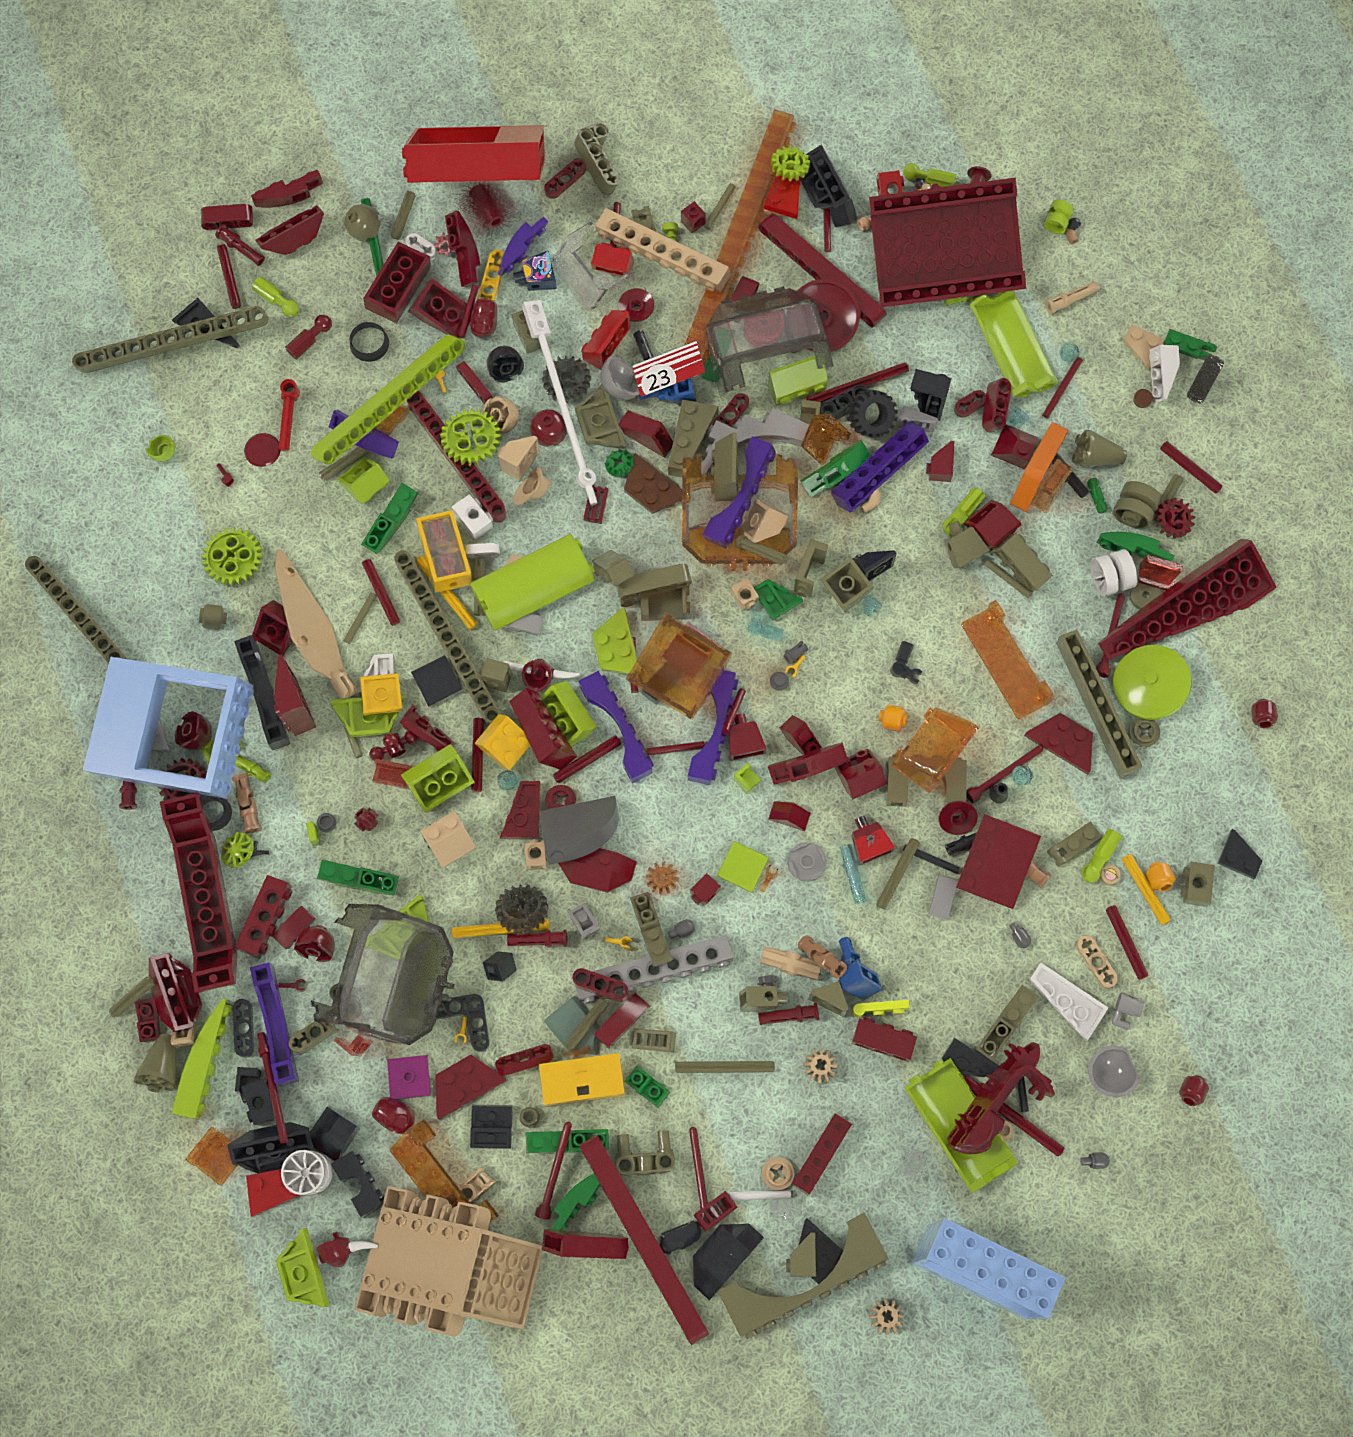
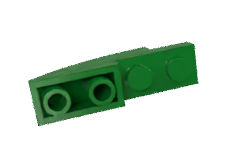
M860 440L832 457L829 463L801 479L800 482L809 497H812L823 489H829L862 465L870 457V454L863 441Z
M401 483L383 514L380 513L361 545L378 554L404 522L411 511V505L419 493Z
M1131 532L1101 533L1096 542L1106 550L1111 549L1116 552L1125 549L1131 557L1133 553H1136L1138 557L1149 559L1159 567L1168 568L1175 556L1158 548L1159 540Z
M323 859L321 860L317 880L334 883L337 886L392 896L395 895L399 876L363 867H352Z
M608 1129L571 1130L565 1153L582 1152L579 1145L595 1135L599 1137L605 1150H609ZM562 1131L526 1132V1154L556 1153Z
M594 1173L576 1184L561 1199L553 1210L560 1216L551 1230L566 1231L569 1227L566 1225L569 1218L574 1219L580 1209L577 1207L578 1204L587 1207L588 1204L592 1206L598 1196L595 1192L599 1186L601 1187Z

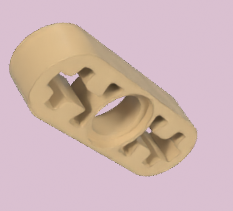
M1082 936L1076 943L1078 952L1099 985L1105 989L1112 988L1118 980L1116 973L1095 940L1090 936ZM1083 940L1085 942H1090L1091 945L1089 946V949L1091 952L1093 950L1096 951V953H1093L1091 956H1089V958L1087 957V954H1089L1090 952L1087 948L1083 949L1081 946L1083 944ZM1093 957H1099L1102 960L1101 967L1097 968L1092 965L1091 960ZM1104 967H1106L1107 970H1105L1104 973L1107 977H1112L1110 981L1111 984L1109 982L1105 983L1103 981V979L1105 978L1104 974H1098L1097 972L1101 971Z

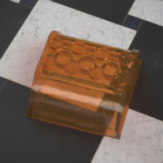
M665 613L626 680L693 720L726 668L732 652L668 613Z

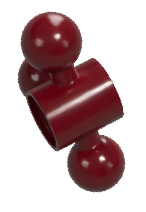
M409 731L405 732L403 738H400L398 733H388L382 740L385 747L375 746L371 748L369 756L376 762L381 761L386 753L389 754L390 758H396L406 752L404 744H416L419 741V737Z

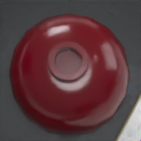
M545 409L534 415L531 420L530 432L532 436L538 438L539 445L548 447L561 443L567 434V428L563 416L559 412Z
M194 711L185 714L182 717V720H184L182 725H177L175 743L183 749L189 751L200 750L211 741L212 726L209 720Z
M324 926L308 927L298 935L294 950L306 959L310 955L318 957L316 959L318 962H327L331 960L335 950L334 937Z

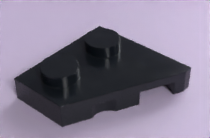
M1231 829L1217 864L1254 880L1262 860L1236 830Z

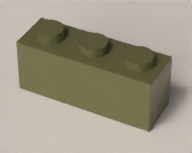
M609 550L592 560L596 576H600L602 580L614 586L634 576L627 559L613 550Z

